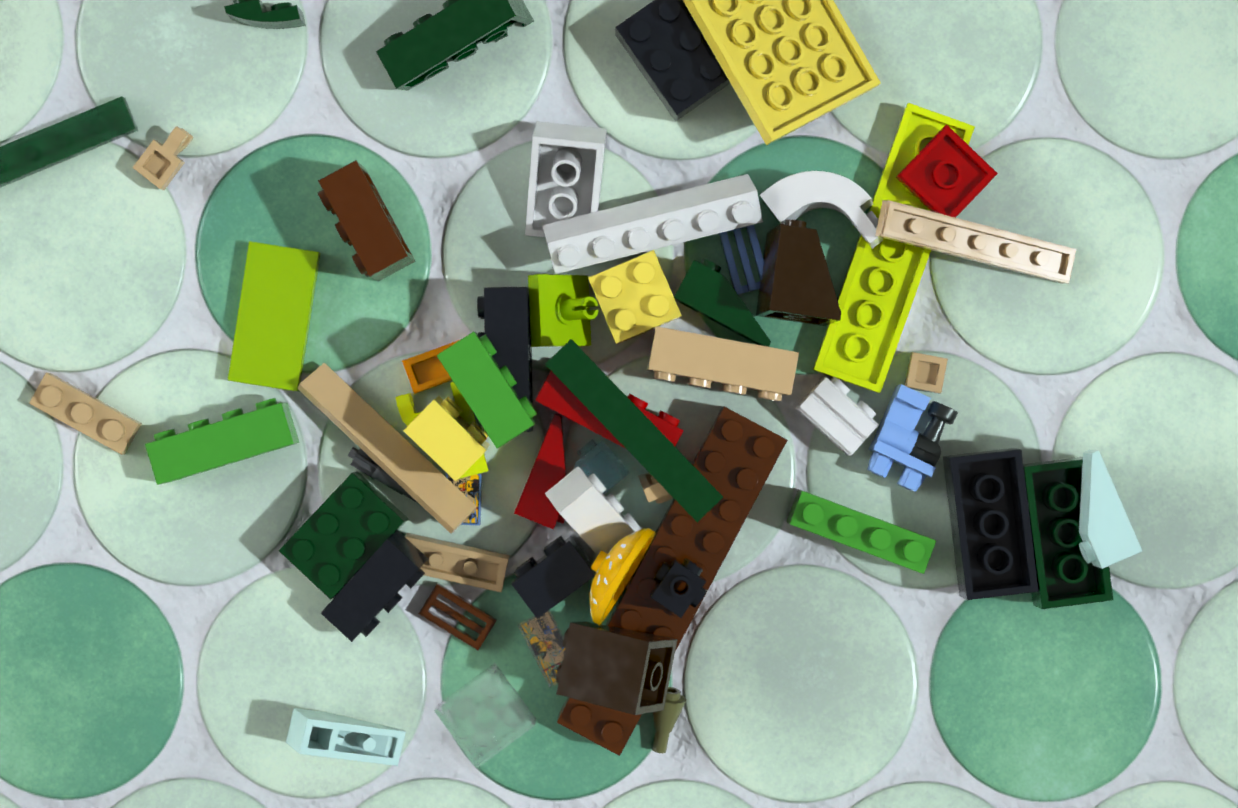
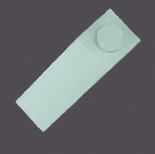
M1088 450L1083 452L1079 534L1083 542L1079 543V548L1087 563L1092 562L1093 566L1103 569L1142 552V548L1099 450Z
M294 708L286 743L299 754L398 766L406 731L332 713Z

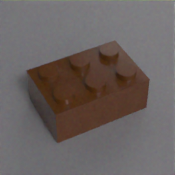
M357 160L318 180L323 189L318 192V195L326 210L331 211L333 215H337L340 222L336 223L335 227L344 243H348L349 246L353 245L356 254L352 255V259L362 275L365 274L366 277L380 281L416 262L366 168Z

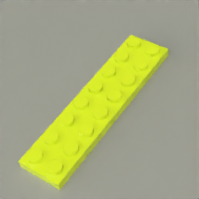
M907 103L872 200L873 205L870 206L868 213L872 211L879 220L883 200H890L930 211L896 176L946 124L968 145L975 126ZM860 234L837 299L841 310V320L828 325L812 370L836 377L873 392L881 393L931 250L885 238L872 249Z

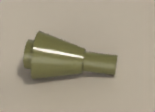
M668 687L664 710L653 712L656 732L652 750L656 753H666L669 734L673 730L686 702V698L680 695L681 691L673 687Z

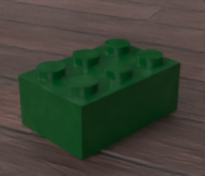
M358 471L352 472L283 545L279 552L331 600L344 588L382 544L409 519Z

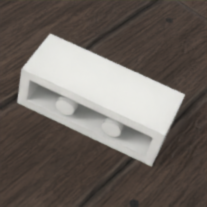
M577 466L545 494L558 513L597 555L601 550L608 554L619 540L642 528L629 512L624 516L621 515L624 507L612 493L608 496L603 494L607 488L594 473L587 476Z

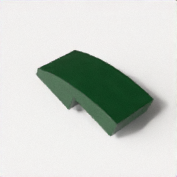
M233 0L234 4L224 6L226 14L233 21L244 25L266 29H287L306 26L301 9L297 5L292 6V3L289 2L275 4L271 6V11L266 10V6L261 0Z

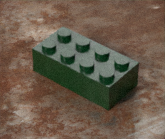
M1083 457L1023 464L1038 592H1032L1031 594L1033 605L1040 609L1113 600L1109 566L1102 569L1093 566L1092 562L1087 563L1079 548V543L1083 542L1079 534Z

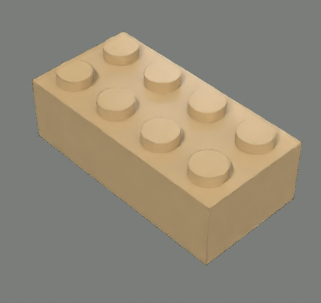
M656 326L647 371L654 372L653 379L675 382L676 376L689 378L688 385L709 389L711 388V382L724 384V392L746 395L747 389L758 391L757 398L781 401L782 395L788 396L792 394L799 352Z

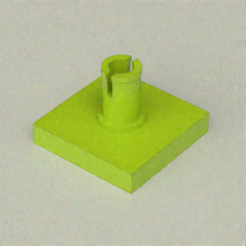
M528 275L531 347H563L570 339L579 347L591 346L590 320L597 317L599 310H590V307L598 306V303L594 297L589 296L588 275Z

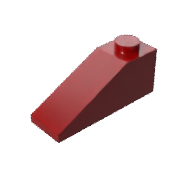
M554 414L514 512V514L553 530L557 522L561 524L565 522V519L558 513L545 494L566 476L562 417Z

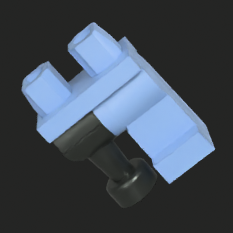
M903 384L896 385L874 440L868 449L872 451L867 470L886 478L893 462L904 467L897 484L916 492L925 477H932L941 455L938 443L945 423L953 424L958 412L941 403L932 401L928 415L933 418L922 434L916 431L915 427L931 398Z

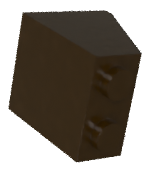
M785 220V224H779L767 232L756 316L826 326L841 320V310L817 229L806 228V222Z
M586 621L570 622L563 638L565 651L563 662L556 674V682L558 684L556 694L633 715L664 710L677 639L602 624L598 625Z

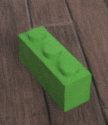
M473 331L439 353L437 357L498 449L534 426L536 423L532 417L537 415L526 396L519 399L512 387L517 382L507 366L504 365L499 368L492 356L497 351L487 335L479 337Z

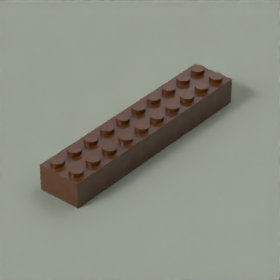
M722 406L692 465L723 498L698 522L673 498L645 556L609 618L607 626L677 639L676 649L678 648L701 602L696 608L690 605L682 618H680L651 598L650 593L657 585V582L653 580L655 574L664 562L671 564L675 558L682 563L687 558L703 569L700 576L705 579L706 583L703 588L708 591L787 443V439ZM678 580L674 583L673 587L678 590L683 589L686 586V582ZM567 697L558 714L557 723L620 756L642 714L633 715Z

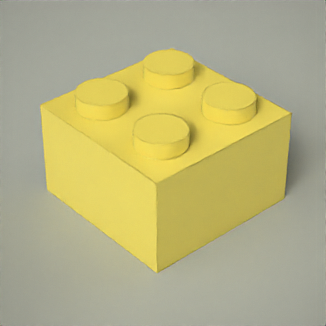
M654 250L588 278L616 345L682 316Z
M438 396L403 431L453 480L457 481L487 451L490 445L486 441L488 434L475 421L469 425L460 416L463 412L461 407L449 396L444 400Z

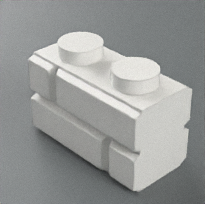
M823 377L795 409L847 456H851L878 427L879 424L873 419L876 413L862 400L858 404L853 402L847 396L850 389L838 378L833 377L830 381L827 377Z

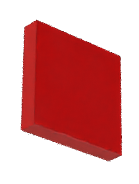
M946 124L896 178L930 211L956 218L998 173Z

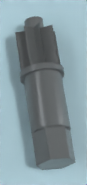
M354 447L348 454L353 459L350 465L370 476L371 479L378 480L397 493L418 503L361 448L359 450Z

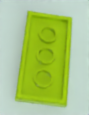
M249 241L227 381L299 391L298 387L302 377L320 252Z

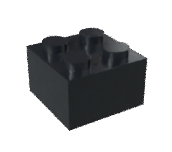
M559 536L544 547L543 552L545 556L538 561L532 556L514 571L516 577L511 584L537 619L592 579L596 574L591 569V561L572 536L566 540Z

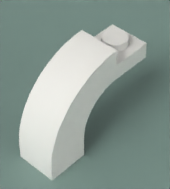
M825 171L796 173L779 180L760 194L765 204L781 224H785V220H796L810 210L829 208L844 214L872 249L883 241V238L875 236L878 218L872 211L867 214L864 213L865 210L873 205L872 198L858 184L844 176Z

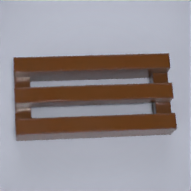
M440 583L436 584L418 613L476 650L480 649L497 621L496 618ZM439 594L487 624L485 627H482L437 599V596ZM432 605L479 633V637L475 639L430 611V607Z

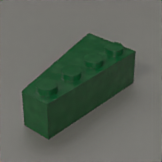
M447 0L442 5L444 9L433 16L432 14H426L414 21V28L405 34L398 32L385 39V46L377 50L376 53L396 89L408 91L448 69V60L452 59L454 62H458L476 54L479 43L487 44L492 41L496 43L507 37V28L521 22L522 26L525 27L534 22L524 1Z

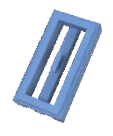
M754 225L746 226L760 280H762L764 260ZM742 228L730 231L734 233L747 285L741 286L727 232L730 231L719 233L732 285L738 295L760 288V281L756 283L754 281L741 233Z

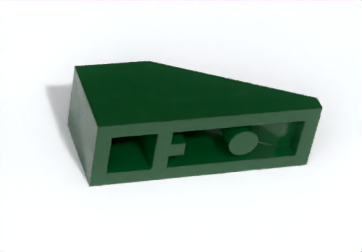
M705 258L702 259L701 263L694 260L674 296L675 301L756 345L769 347L770 339L728 279L719 273L721 267Z

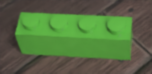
M276 398L256 403L257 410L244 414L242 408L221 414L223 420L210 424L208 419H203L187 424L189 431L176 434L175 429L154 434L155 441L145 444L157 485L173 482L300 443L288 403L277 404Z
M800 489L797 491L786 520L790 525L922 574L925 573L936 540Z

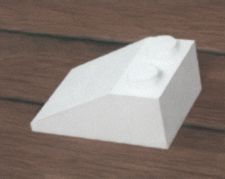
M536 121L532 138L525 235L545 237L542 225L599 210L607 129Z

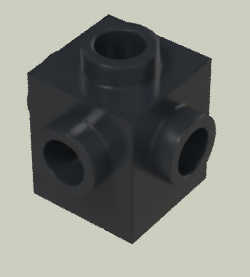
M675 558L671 564L664 562L653 578L657 585L650 593L651 598L682 618L689 606L691 605L696 608L707 592L703 588L706 581L700 576L703 569L687 558L682 563ZM678 580H684L686 586L678 590L673 587L674 583Z

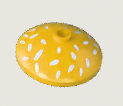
M644 528L629 534L619 540L608 554L601 550L591 566V569L596 574L589 592L590 615L594 623L601 625L615 606L645 556L654 538V530Z

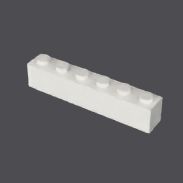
M745 174L542 226L554 272L559 274L762 223L763 221L757 189L750 176Z

